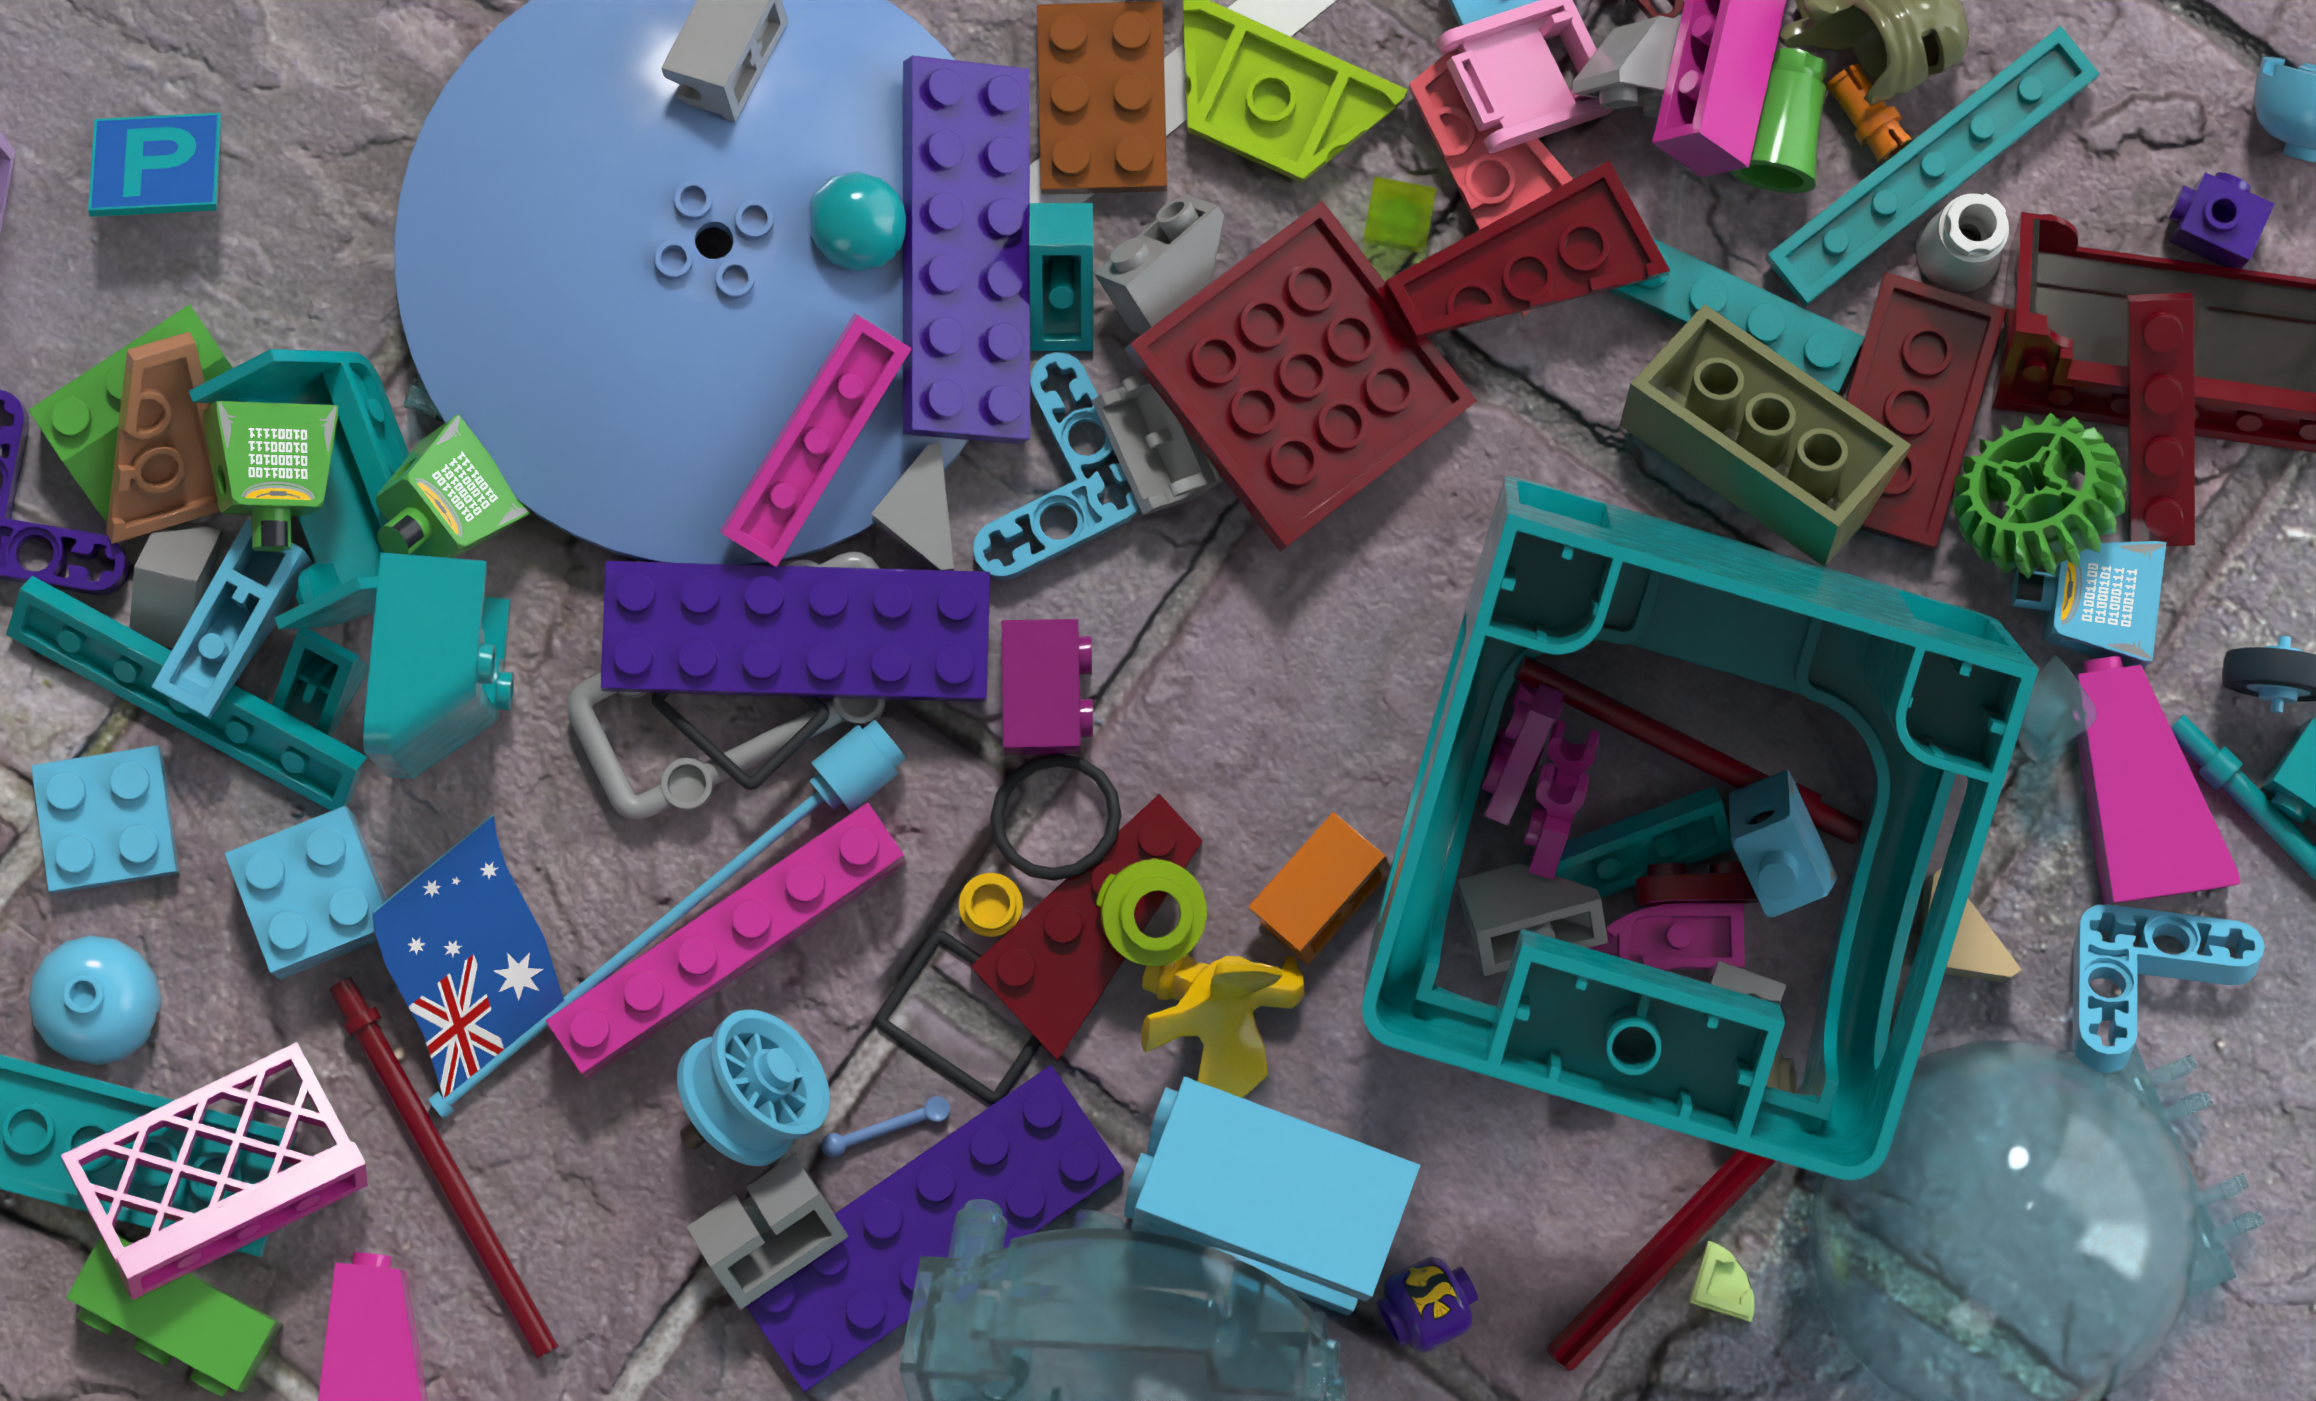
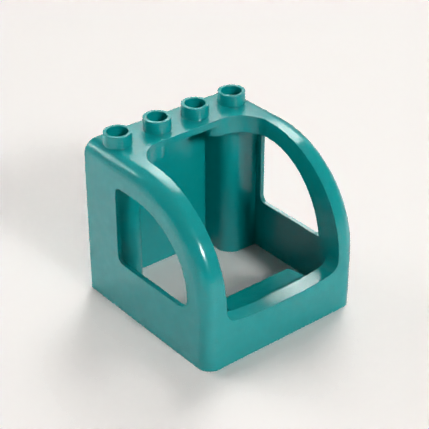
M1504 476L1427 735L1373 933L1365 972L1362 1015L1367 1029L1379 1042L1395 1049L1842 1180H1857L1871 1175L1884 1163L1892 1144L2038 674V667L1999 620L1988 615L1517 477ZM1592 640L1622 645L1630 644L1801 694L1807 699L1825 705L1845 717L1862 735L1869 748L1873 762L1874 791L1822 982L1809 1044L1802 1095L1766 1086L1785 1025L1780 1004L1525 929L1520 930L1497 1007L1452 993L1434 984L1440 964L1442 941L1450 901L1472 814L1508 692L1516 680L1514 673L1517 665L1524 655L1536 659L1543 653L1567 654L1585 647ZM1960 774L1968 779L1965 796L1888 1041L1897 985L1914 914L1955 776Z

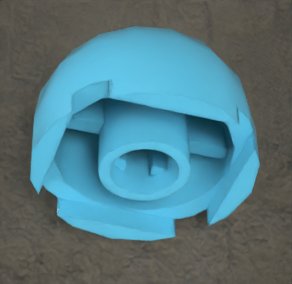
M2263 57L2254 93L2257 120L2267 134L2285 142L2284 155L2316 162V65L2303 63L2302 66L2295 69L2284 66L2285 59Z
M91 935L66 941L44 957L32 976L28 1002L33 1025L48 1047L71 1061L102 1065L123 1060L144 1045L151 1034L149 1031L155 1024L157 1012L159 1013L161 994L157 976L142 954L118 939Z

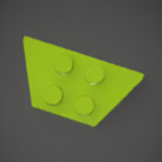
M1183 0L1187 132L1303 183L1404 102L1408 92L1406 88L1213 1Z

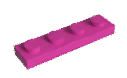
M854 313L719 532L777 567L912 348Z

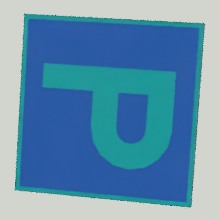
M221 113L94 119L88 202L89 217L217 211Z

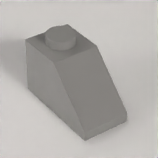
M1521 863L1458 879L1465 925L1483 975L1488 976L1509 969L1521 929L1586 948L1608 943L1602 901L1598 890L1556 875L1551 880L1528 873L1529 866Z

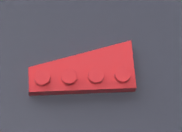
M1457 49L1443 55L1409 83L1408 89L1478 230L1568 183L1573 178L1538 138L1495 153H1489L1484 140L1490 134L1497 131V129L1493 127L1484 131H1478L1446 65V62L1452 56L1460 54ZM1533 310L1521 312L1522 319Z

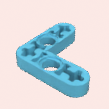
M1054 352L1038 360L1031 371L1030 389L1033 399L1075 481L988 523L979 530L974 539V559L980 571L990 572L992 580L1007 581L1015 579L1128 523L1140 511L1132 491L1126 495L1127 507L1117 510L1113 503L1102 505L1098 499L1105 494V487L1098 471L1089 479L1082 472V470L1100 467L1112 455L1116 454L1092 402L1098 394L1085 368L1077 358L1068 353ZM1053 368H1057L1061 375L1072 373L1076 379L1069 383V392L1076 407L1084 399H1088L1092 406L1073 411L1060 423L1054 417V414L1065 413V406L1056 391L1045 393L1041 388L1048 383L1047 371ZM1092 422L1103 430L1106 438L1105 444L1096 454L1089 456L1080 455L1070 446L1068 440L1069 433L1077 424ZM1120 463L1109 465V472L1116 485L1121 487L1129 484ZM1065 506L1075 514L1077 527L1068 538L1061 540L1052 539L1042 531L1040 519L1043 513L1050 507ZM1029 519L1033 538L1043 550L1036 554H1031L1030 544L1027 542L1012 552L1014 563L1004 567L999 559H993L988 562L984 555L991 551L990 539L1000 535L1002 540L1008 543L1024 536L1022 528L1017 523Z
M2110 904L2096 905L2088 908L2081 917L2074 940L2073 1048L2075 1056L2088 1069L2099 1073H2114L2123 1069L2129 1062L2137 1038V974L2222 985H2242L2249 982L2257 973L2265 948L2263 938L2256 929L2236 920ZM2098 931L2109 933V939L2112 943L2102 941V935ZM2133 934L2141 935L2138 947L2133 946L2136 938ZM2160 935L2175 937L2181 941L2186 951L2172 955L2164 953L2155 946L2153 938ZM2200 943L2205 944L2202 952L2205 956L2197 954ZM2225 947L2234 948L2237 957L2241 959L2230 957L2229 949ZM2099 978L2111 980L2118 985L2122 994L2115 998L2099 996L2090 988L2089 982ZM2101 1021H2111L2108 1028V1040L2114 1046L2102 1045L2101 1037L2097 1035Z

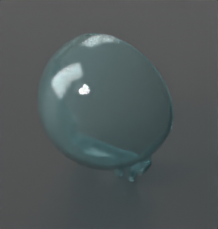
M1976 1040L1930 1052L1918 1058L1892 1144L1884 1163L1871 1175L1857 1180H1842L1818 1173L1810 1203V1262L1822 1306L1848 1350L1886 1387L1910 1401H2100L2126 1386L2163 1348L2190 1296L2236 1278L2222 1242L2265 1224L2259 1210L2254 1213L2248 1211L2231 1218L2229 1223L2215 1228L2206 1205L2219 1199L2226 1200L2241 1194L2243 1189L2249 1187L2244 1173L2199 1191L2170 1122L2213 1105L2208 1091L2188 1095L2181 1098L2177 1104L2165 1109L2162 1106L2154 1085L2166 1080L2174 1081L2190 1074L2192 1069L2197 1068L2192 1054L2148 1072L2135 1043L2129 1062L2123 1069L2114 1073H2099L2078 1060L2074 1052L2029 1040Z

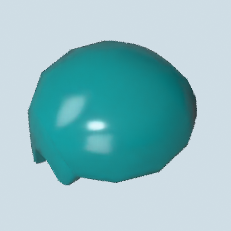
M857 171L835 175L829 178L813 194L810 201V235L818 249L831 264L855 272L878 268L894 258L895 253L901 249L906 229L904 205L896 190L882 178Z

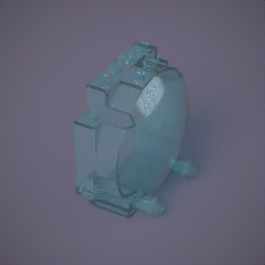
M974 1199L965 1203L964 1208L955 1215L948 1258L920 1256L899 1368L908 1401H1346L1345 1376H1338L1340 1343L1339 1340L1329 1339L1325 1313L1312 1312L1306 1303L1279 1280L1252 1265L1240 1261L1235 1256L1217 1249L1160 1233L1118 1228H1074L1034 1233L1011 1239L1010 1246L1003 1248L1008 1224L1003 1216L1001 1207L989 1200Z

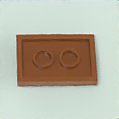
M1163 2L1037 5L1041 193L1087 194L1168 191Z

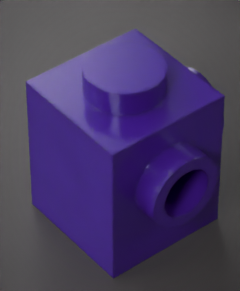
M2205 172L2193 189L2185 185L2181 187L2167 218L2177 223L2169 242L2221 266L2242 269L2250 260L2275 203L2250 193L2251 186L2234 175L2217 172L2213 176Z

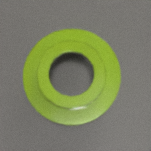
M1155 858L1135 862L1121 870L1116 876L1109 874L1103 882L1096 900V904L1101 907L1103 931L1111 946L1128 960L1145 966L1167 965L1187 955L1201 938L1207 919L1206 899L1197 880L1181 866ZM1160 890L1169 893L1175 898L1179 905L1180 916L1178 924L1172 932L1164 937L1153 938L1140 932L1135 924L1134 911L1136 904L1142 896L1151 891Z

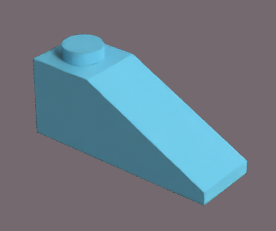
M247 519L154 681L152 688L210 719L276 625L274 617L284 613L297 590L300 572L309 567L313 562L304 549L291 543V549L287 551L266 552L253 550L252 521Z

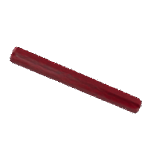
M1738 1149L1548 1345L1547 1352L1550 1357L1564 1370H1574L1776 1160Z

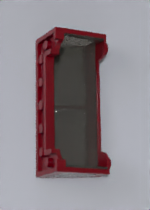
M2021 212L2009 251L2002 307L2007 310L1999 333L1993 381L1992 408L2046 416L2051 412L2055 417L2068 419L2075 417L2077 420L2128 427L2127 295L2191 292L2194 297L2195 436L2316 453V279L2077 246V229L2067 220L2052 214Z

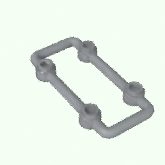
M852 551L840 554L820 565L810 560H796L786 565L880 569L871 557L864 553ZM601 673L582 681L573 688L568 697L566 708L569 720L611 805L621 816L630 820L640 821L650 818L670 807L688 812L698 810L708 803L713 795L715 785L731 778L712 759L702 763L692 758H681L672 762L665 769L660 785L640 795H635L592 709V705L615 693L626 698H637L647 693L602 691ZM834 698L827 701L825 704L829 708V719L810 738L844 721L853 726H866L874 719L880 718L885 709V701L889 699ZM811 709L724 752V754L745 771L771 758L816 712Z

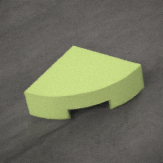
M1707 1241L1688 1303L1745 1322H1752L1755 1306L1754 1294L1746 1272L1731 1252L1714 1242Z

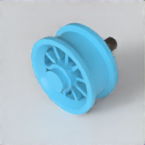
M740 1010L729 1015L718 1025L713 1037L701 1039L693 1044L683 1054L678 1065V1091L684 1109L691 1120L680 1130V1137L683 1143L690 1149H698L705 1142H708L720 1153L736 1162L750 1166L769 1165L789 1150L794 1139L806 1137L819 1128L829 1111V1086L817 1056L808 1043L792 1027L766 1012Z

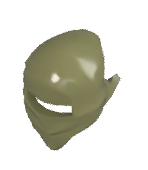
M1795 0L1802 19L1785 26L1778 38L1787 48L1807 45L1829 50L1851 48L1857 56L1861 67L1875 81V84L1863 98L1872 106L1891 100L1897 94L1904 95L1925 82L1931 75L1942 73L1957 65L1966 53V47L1969 42L1967 14L1961 0Z

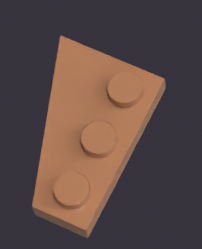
M190 332L127 350L106 529L112 544L220 512L203 424V411L210 406V403H193L189 394V390L205 383L196 343Z

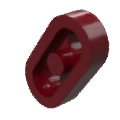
M1741 862L1708 864L1709 873L1686 874L1685 863L1647 865V876L1635 879L1637 906L1652 907L1677 903L1749 904L1759 902Z

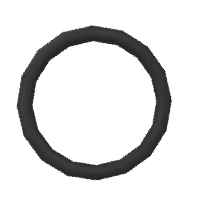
M1056 753L1032 758L1009 774L996 792L990 821L994 843L1010 865L1029 877L1057 881L1080 876L1103 860L1116 841L1122 814L1118 792L1103 770L1082 757ZM1053 767H1064L1079 770L1093 779L1104 794L1108 810L1105 833L1094 850L1074 864L1055 868L1036 865L1017 854L1006 837L1003 817L1007 800L1018 784L1036 771Z

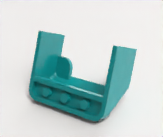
M269 349L189 390L193 403L233 401L338 405V418L322 508L310 516H298L315 564L303 569L299 574L296 590L299 606L274 618L279 630L332 627L374 613L380 552L385 553L378 542L377 534L379 529L389 522L376 505V495L408 457L409 451L380 376L372 363L362 354L351 351Z
M380 552L364 715L363 746L365 754L388 778L414 780L498 721L500 710L510 711L512 708L514 673L504 672L511 600L484 597L487 561Z

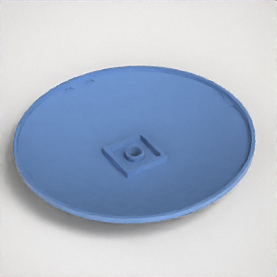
M530 0L502 21L478 44L446 83L424 121L409 158L399 196L394 235L395 283L400 317L413 363L429 399L443 422L446 423L459 414L491 455L515 497L529 508L534 515L581 541L618 555L647 562L735 565L770 564L720 533L719 530L852 315L855 313L903 343V244L901 249L895 253L894 258L882 267L855 272L831 264L818 249L810 235L811 198L832 176L857 171L882 178L896 190L903 203V61L912 55L949 60L955 59L916 20L888 0H782L788 23L736 122L724 119L723 115L694 107L679 100L676 94L681 85L664 78L661 70L667 55L697 0ZM707 228H720L731 237L733 246L726 256L719 259H709L699 253L695 240L699 233ZM903 364L780 562L825 550L876 525V522L872 519L871 513L928 444L941 443L943 468L945 471L970 441L903 434Z

